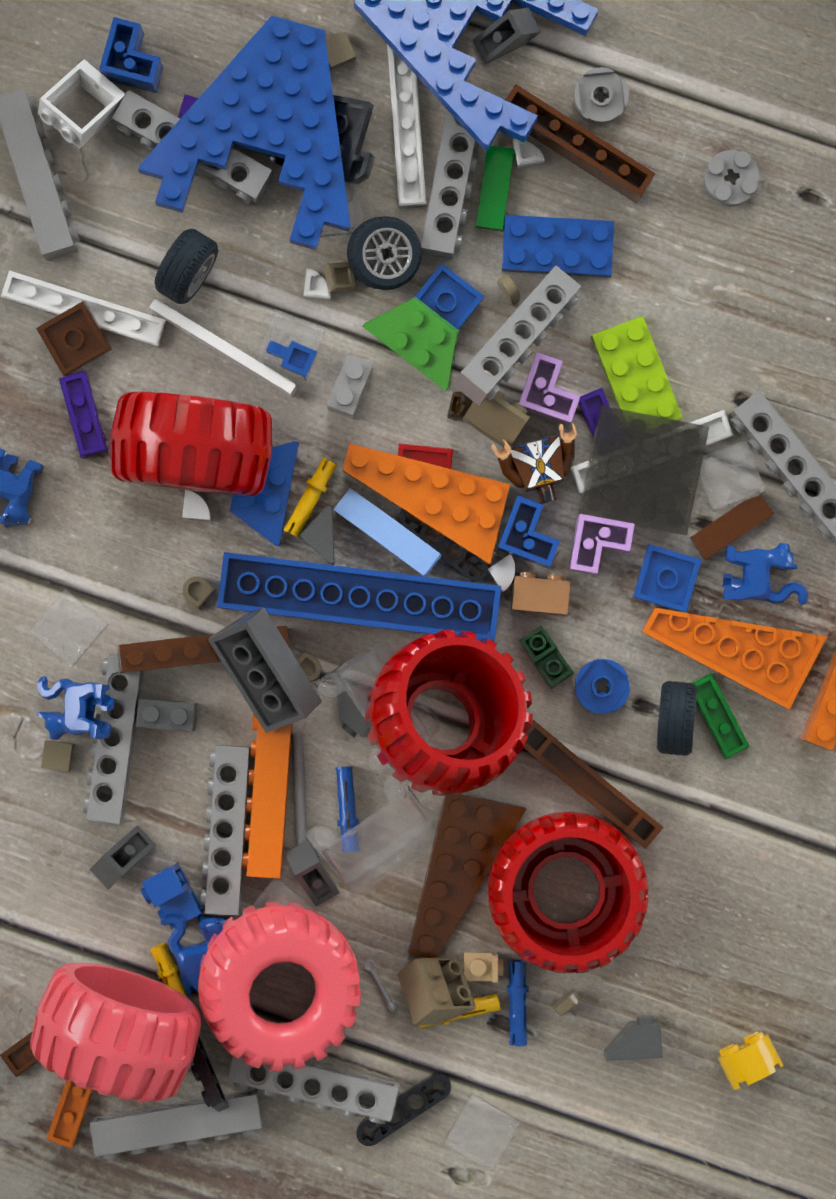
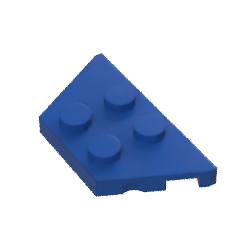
M296 441L272 447V457L263 491L256 496L232 495L230 506L231 513L279 547L299 442Z

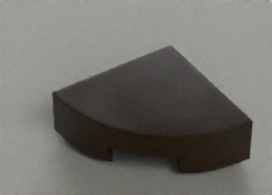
M461 391L453 392L447 418L455 421L460 420L465 416L473 401Z

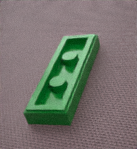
M490 146L489 150L486 151L475 228L503 231L514 149Z
M710 673L692 682L697 687L696 705L723 758L727 759L749 748L750 745L713 674Z

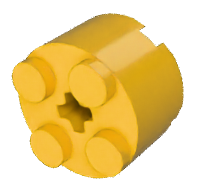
M756 1031L743 1038L744 1044L738 1046L732 1043L718 1050L721 1055L718 1057V1061L733 1090L740 1089L738 1083L746 1081L747 1085H750L776 1072L774 1065L779 1068L784 1066L768 1034Z

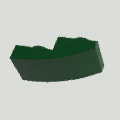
M542 625L519 640L551 689L574 674Z

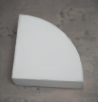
M517 139L512 140L517 168L544 163V156L535 145L527 140L524 143Z
M306 269L303 296L306 298L331 300V293H328L326 280L318 272Z
M185 490L182 517L211 521L210 510L203 498L192 491Z
M511 554L488 569L497 585L501 586L502 592L510 586L515 575V563Z

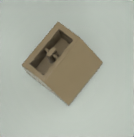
M499 391L491 401L486 398L480 406L473 402L463 421L502 448H504L502 439H505L511 447L527 425L530 417L526 415L527 410L516 402H513L511 405L503 399L505 395Z
M458 957L416 958L397 974L414 1025L437 1024L473 1011L476 1008Z

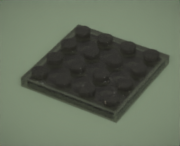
M600 406L578 514L635 524V526L687 535L709 427Z

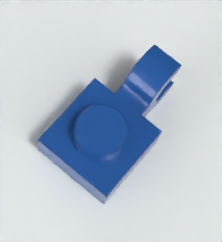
M270 340L266 349V353L283 359L281 368L304 378L307 377L317 354V351L292 340L288 348Z

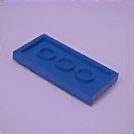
M505 215L502 271L549 274L555 266H558L567 275L611 277L614 221Z

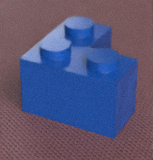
M113 17L99 68L101 74L109 81L157 93L164 67L160 57L140 52L144 38L141 24Z
M517 495L497 550L549 569L560 541L534 531L544 505Z
M179 862L142 882L144 887L141 889L142 895L148 904L152 903L154 907H160V910H158L160 919L168 914H177L186 922L204 911ZM169 924L171 930L175 928L174 925Z

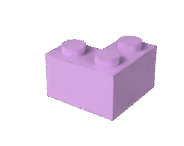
M537 352L519 404L527 410V413L569 427L580 396L554 387L563 361Z
M579 514L575 525L568 571L596 575L598 574L602 549L628 553L631 548L635 524Z

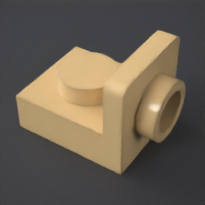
M464 952V975L466 980L498 983V976H503V959H498L497 952Z

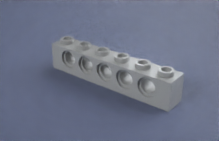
M128 90L114 113L112 120L117 126L116 130L128 138L133 135L141 139L140 144L153 151L160 143L162 135L169 132L180 118ZM141 119H150L151 124L147 128L142 129L138 127ZM234 148L231 150L226 170L221 168L213 169L209 165L198 163L195 173L200 178L203 175L212 179L211 183L223 191H226L227 188L236 193L235 197L246 204L253 202L257 205L274 177L271 169ZM236 172H245L247 174L246 179L242 182L234 181L232 178Z
M448 110L421 249L422 254L453 259L454 252H460L462 236L457 235L459 225L465 226L468 209H463L464 198L470 199L473 183L468 182L469 171L475 172L478 156L473 155L474 145H480ZM457 142H462L467 146V150L459 153L452 146ZM451 169H458L462 172V176L459 179H451L447 173ZM447 195H452L457 199V203L453 206H447L442 202V199ZM441 222H448L451 224L452 230L448 233H442L437 229V225Z
M555 266L461 371L453 385L478 406L486 398L491 401L501 389L498 384L502 380L507 383L517 369L514 368L516 363L523 364L533 352L530 350V347L533 344L539 346L548 335L545 330L549 326L554 329L563 318L561 312L564 308L569 311L579 299L576 293L581 288V285L558 266ZM501 352L505 353L508 357L503 356ZM484 370L489 371L492 376L488 375Z
M760 391L756 392L729 414L732 418L730 420L731 424L739 433L744 432L748 437L749 441L747 443L753 452L757 455L760 453L767 461L765 466L769 472L781 478L784 482L782 487L790 497L793 498L795 496L801 503L799 508L808 519L813 518L818 524L817 531L825 540L830 539L831 542H835L836 485ZM754 419H761L765 423L764 432H757L753 428ZM772 440H777L782 444L781 454H776L771 450L770 443ZM790 461L796 462L799 465L800 472L798 475L789 473L787 466ZM807 483H812L816 486L817 494L815 497H810L806 494L805 486ZM825 504L831 505L834 509V516L831 519L823 515L822 508Z
M109 654L108 659H104L102 675H106L105 685H109V690L105 693L115 699L114 703L118 702L123 706L124 713L122 717L117 719L112 716L111 711L101 710V714H96L95 719L110 724L111 730L119 733L120 742L116 746H112L108 743L107 738L93 741L91 758H95L94 767L89 769L87 776V785H90L91 789L90 796L85 797L83 813H87L86 820L121 824L124 821L136 733L138 700L141 696L144 671L120 674L117 654ZM119 675L125 676L128 681V685L123 691L117 690L114 685V681ZM106 758H112L116 762V770L113 773H107L103 768V762ZM103 785L109 786L112 789L113 795L109 801L103 800L99 795L100 788Z
M216 745L215 751L210 752L209 765L214 767V778H209L208 795H212V806H207L206 823L211 824L210 834H205L204 851H209L208 862H203L202 878L207 879L206 890L201 891L200 905L205 907V914L238 916L241 913L242 860L245 851L244 833L247 819L246 806L251 747ZM225 766H231L235 769L236 778L234 781L228 782L223 779L222 770ZM223 794H229L234 798L235 803L232 809H224L221 806L220 798ZM221 822L231 824L233 828L231 836L223 837L220 835L218 826ZM219 850H226L230 853L231 861L229 864L223 865L217 861L216 854ZM224 878L228 881L229 889L227 892L216 890L214 885L216 879Z
M241 1057L238 1059L232 1058L227 1081L234 1082L233 1086L236 1088L250 1090V1087L261 1089L260 1093L267 1096L276 1097L277 1094L288 1096V1100L291 1102L304 1103L305 1100L315 1103V1107L319 1109L331 1110V1107L341 1109L342 1114L350 1117H358V1114L369 1116L370 1121L378 1124H385L386 1121L391 1122L400 1083L307 1060L304 1062L306 1067L294 1070L292 1065L283 1066V1071L281 1072H289L293 1076V1084L286 1085L280 1080L281 1072L270 1071L265 1064H261L266 1070V1077L258 1078L253 1072V1067L247 1065ZM312 1078L318 1080L321 1089L316 1092L311 1091L307 1087V1080ZM338 1085L344 1086L348 1091V1096L346 1098H338L334 1094V1087ZM364 1092L373 1094L375 1103L372 1105L364 1104L361 1100V1094Z

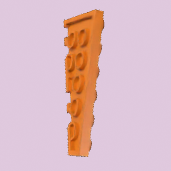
M349 443L343 466L344 473L382 495L394 505L396 504L408 512V514L490 565L510 484Z
M660 608L653 609L641 633L787 710H790L828 637Z

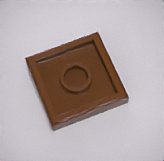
M85 301L78 303L36 328L63 376L71 374L112 350Z

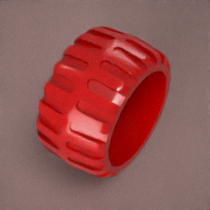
M128 392L119 398L110 433V470L115 479L141 485L239 496H256L263 491L272 457V418L267 410L240 402L160 392Z
M441 630L434 635L429 633L403 646L389 658L379 672L368 694L367 700L370 704L365 712V721L367 724L372 725L368 738L371 746L377 744L380 753L377 755L378 760L383 766L388 763L395 770L392 774L395 779L400 782L405 780L412 782L411 788L423 793L432 790L433 795L446 796L453 793L456 795L483 787L496 780L507 770L526 745L528 740L526 733L531 728L533 714L527 713V709L532 705V696L530 691H524L523 684L526 682V678L522 670L516 672L510 664L514 659L509 653H499L494 649L497 644L488 638L482 641L476 640V633L462 631L455 635L454 630ZM440 689L451 693L462 702L468 713L470 728L467 739L461 746L450 750H440L429 746L420 737L413 726L411 715L414 700L419 694L427 690Z
M557 812L531 820L514 832L503 844L491 868L488 883V901L496 929L506 944L517 955L532 965L545 970L564 974H578L610 964L611 960L620 954L622 955L630 947V943L641 931L642 923L647 913L648 883L645 868L638 852L627 837L616 827L592 815L579 812ZM561 857L576 858L585 862L594 871L598 881V898L593 909L583 918L572 922H558L545 916L538 908L534 898V882L539 871L548 862Z

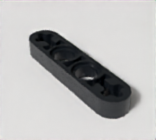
M401 509L399 513L400 524L439 552L444 561L470 581L478 582L485 578L488 573V566L485 562L461 548L462 555L459 559H450L446 554V549L449 545L456 543L441 535L437 542L427 541L425 531L429 526L425 524L420 534H418L415 530L419 526L414 522L407 524L405 522L407 517L404 515L406 511ZM467 553L472 555L468 559L472 564L481 563L480 570L483 572L482 575L475 574L471 576L469 574L470 567L464 564L463 568L458 566L464 560Z
M442 1072L433 1073L398 1096L395 1110L399 1112L400 1120L396 1124H389L387 1122L381 1124L386 1131L382 1132L381 1127L374 1131V1138L372 1139L369 1136H362L364 1126L371 1129L377 1123L370 1121L369 1116L363 1119L358 1124L356 1131L358 1141L362 1145L373 1146L445 1099L451 1091L449 1077ZM437 1079L439 1082L445 1081L444 1091L441 1093L438 1089L430 1093L433 1099L428 1101L426 1093L421 1088L426 1086V1090L429 1091L434 1087V1080ZM412 1094H419L424 1100L423 1105L418 1109L411 1108L407 1103L408 1097Z

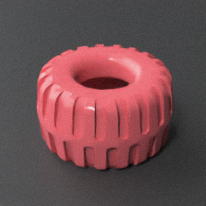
M277 901L265 902L264 908L255 909L254 906L243 909L241 917L236 920L230 917L222 924L223 930L219 935L214 933L208 943L207 953L203 954L201 959L198 996L200 1008L209 1029L236 1059L241 1057L247 1065L259 1069L261 1064H265L270 1071L281 1072L283 1071V1066L292 1065L293 1069L297 1070L306 1067L304 1062L315 1057L317 1062L328 1056L327 1048L332 1044L338 1047L345 1039V1027L352 1028L357 1017L355 1007L359 1006L361 1001L358 964L349 942L342 932L313 909L307 910L297 903L288 902L287 905H280ZM283 962L299 964L308 970L314 978L315 995L312 1005L304 1015L292 1022L277 1024L265 1021L254 1012L250 1005L249 993L253 981L262 970L273 964Z
M70 963L58 968L53 973L37 1008L30 1046L34 1057L45 1069L55 1072L59 1078L65 1081L70 1080L74 1082L78 1087L83 1089L89 1088L97 1091L98 1094L104 1096L113 1095L117 1096L118 1099L127 1101L135 1099L137 1102H158L174 1096L179 1090L195 1057L202 1026V1017L198 1007L189 998L157 980L125 969L102 964Z

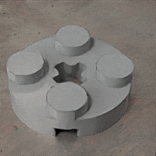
M603 67L587 71L577 82L573 94L574 105L580 117L584 121L593 124H608L621 117L629 99V91L625 80L615 74L613 70ZM598 90H602L603 94H608V98L603 103L594 99Z
M736 150L720 152L707 165L703 176L704 188L708 196L722 203L721 205L728 207L741 205L748 201L757 190L759 183L757 165L747 152ZM728 172L738 176L735 185H731L730 181L725 182L724 177L728 175Z

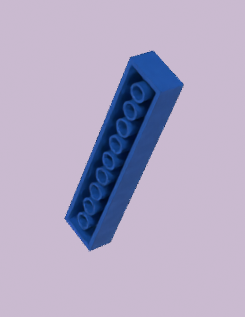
M224 552L217 608L253 612L264 607L269 615L422 634L431 633L434 635L441 630H454L455 635L462 631L476 633V640L482 641L488 638L495 642L501 586Z

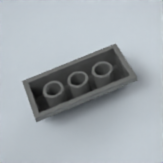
M264 607L244 615L208 638L209 643L266 733L305 719L322 702Z

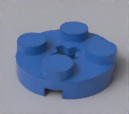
M596 659L586 663L578 671L575 678L574 692L579 703L585 709L593 713L607 714L618 710L626 702L630 692L628 676L624 668L618 663L608 659ZM606 679L608 681L606 686L609 688V691L607 693L602 691L598 694L595 682Z

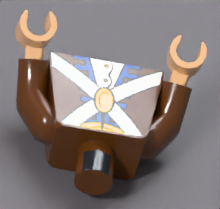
M572 423V430L568 433L564 432L563 425L560 424L559 436L513 448L509 446L505 439H502L504 442L502 450H497L493 443L491 448L498 457L503 475L517 488H523L525 492L537 489L541 504L556 501L553 485L564 481V477L570 473L575 458L574 439L577 431L574 423Z

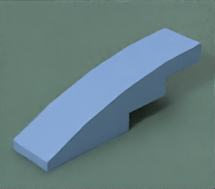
M349 488L334 508L336 513L424 577L428 575L442 556L351 488Z

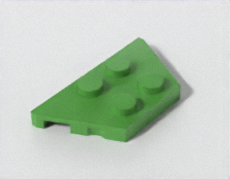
M415 297L363 324V328L446 391L450 387V376L455 360V346L458 341L459 330Z

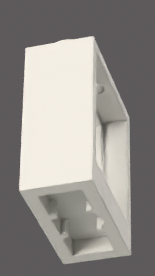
M83 60L40 98L38 114L47 125H52L57 129L67 142L73 143L80 149L112 120L125 93L86 60ZM79 85L105 106L82 129L56 108Z

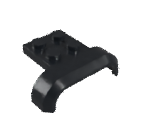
M333 95L344 181L359 184L369 179L375 159L371 153L361 152L374 105L368 101ZM269 155L272 162L283 167L285 159Z

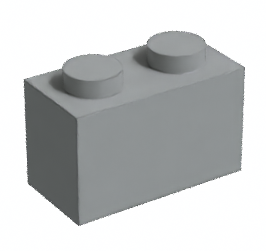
M349 354L346 355L327 404L328 410L354 420L373 371L372 363Z

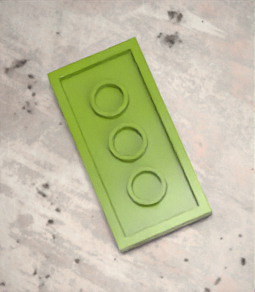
M643 316L591 336L630 438L683 418Z

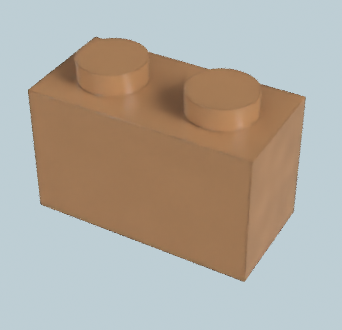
M520 572V576H515L513 580L511 610L567 615L571 581H564V576L548 574V579L537 578V573Z

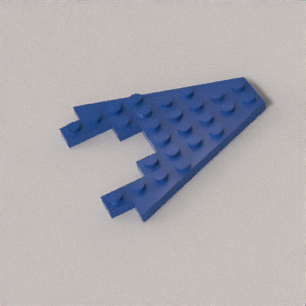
M271 16L139 165L138 170L140 174L162 179L155 201L156 206L183 213L198 163L226 170L232 147L236 145L285 159L278 180L279 185L304 192L290 236L291 244L317 251L324 225L347 232L350 231L349 210L324 30Z

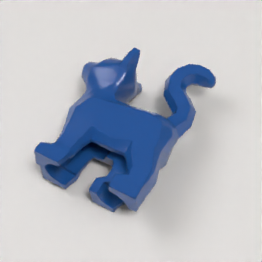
M0 448V498L10 501L9 505L2 512L0 523L4 524L6 528L9 525L17 527L28 525L31 517L28 513L27 505L33 496L34 478L37 474L42 473L44 466L29 460L19 476L11 474L9 470L11 466L18 463V456L10 454L4 456L5 450Z
M779 543L772 550L756 548L739 552L735 550L734 546H727L725 548L724 560L743 566V578L735 579L732 574L723 575V599L736 601L754 599L777 604L783 603L791 594L796 593L800 605H804L808 601L807 589L797 582L786 584L778 593L771 591V567L782 571L797 569L788 543Z
M46 676L39 679L38 691L45 699L56 698L65 690L64 714L61 712H37V716L45 719V728L49 732L50 739L59 740L67 733L73 735L90 733V737L94 739L110 737L111 725L94 718L95 706H99L103 711H110L114 708L115 699L105 693L109 690V685L95 682L78 683L69 679H60L50 689L48 688Z
M168 914L161 919L162 925L172 924L175 927V930L168 939L169 949L175 956L177 964L181 969V981L187 995L192 994L195 990L198 991L202 956L207 953L208 943L214 933L219 935L223 930L222 924L226 921L225 918H216L214 916L204 918L202 914L198 915L200 933L206 941L184 947L180 945V940L184 936L186 928L183 918L177 914Z

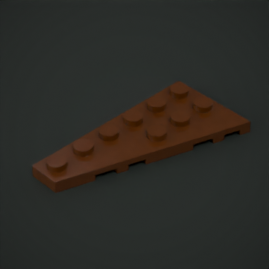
M453 793L443 797L409 945V954L426 958H438L492 868L498 852L513 833L527 808L467 794L456 795Z

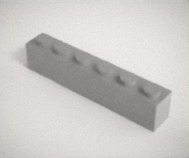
M25 89L0 96V123L41 254L47 261L78 251L76 242L80 240L75 226L70 227L67 218L71 216L68 202L61 199L59 191L63 190V185L59 174L54 175L51 165L55 164L50 148L46 149L43 139L47 138L43 123H38L35 113L38 112L34 96L29 97Z
M256 1089L225 1095L229 1107L220 1112L212 1108V1106L208 1107L204 1099L94 1117L90 1122L95 1157L103 1155V1159H112L120 1156V1152L131 1151V1154H141L147 1152L149 1147L158 1146L159 1150L175 1147V1143L186 1141V1145H194L203 1142L202 1138L213 1137L214 1140H223L229 1138L231 1133L241 1132V1135L255 1134L263 1126L259 1091Z

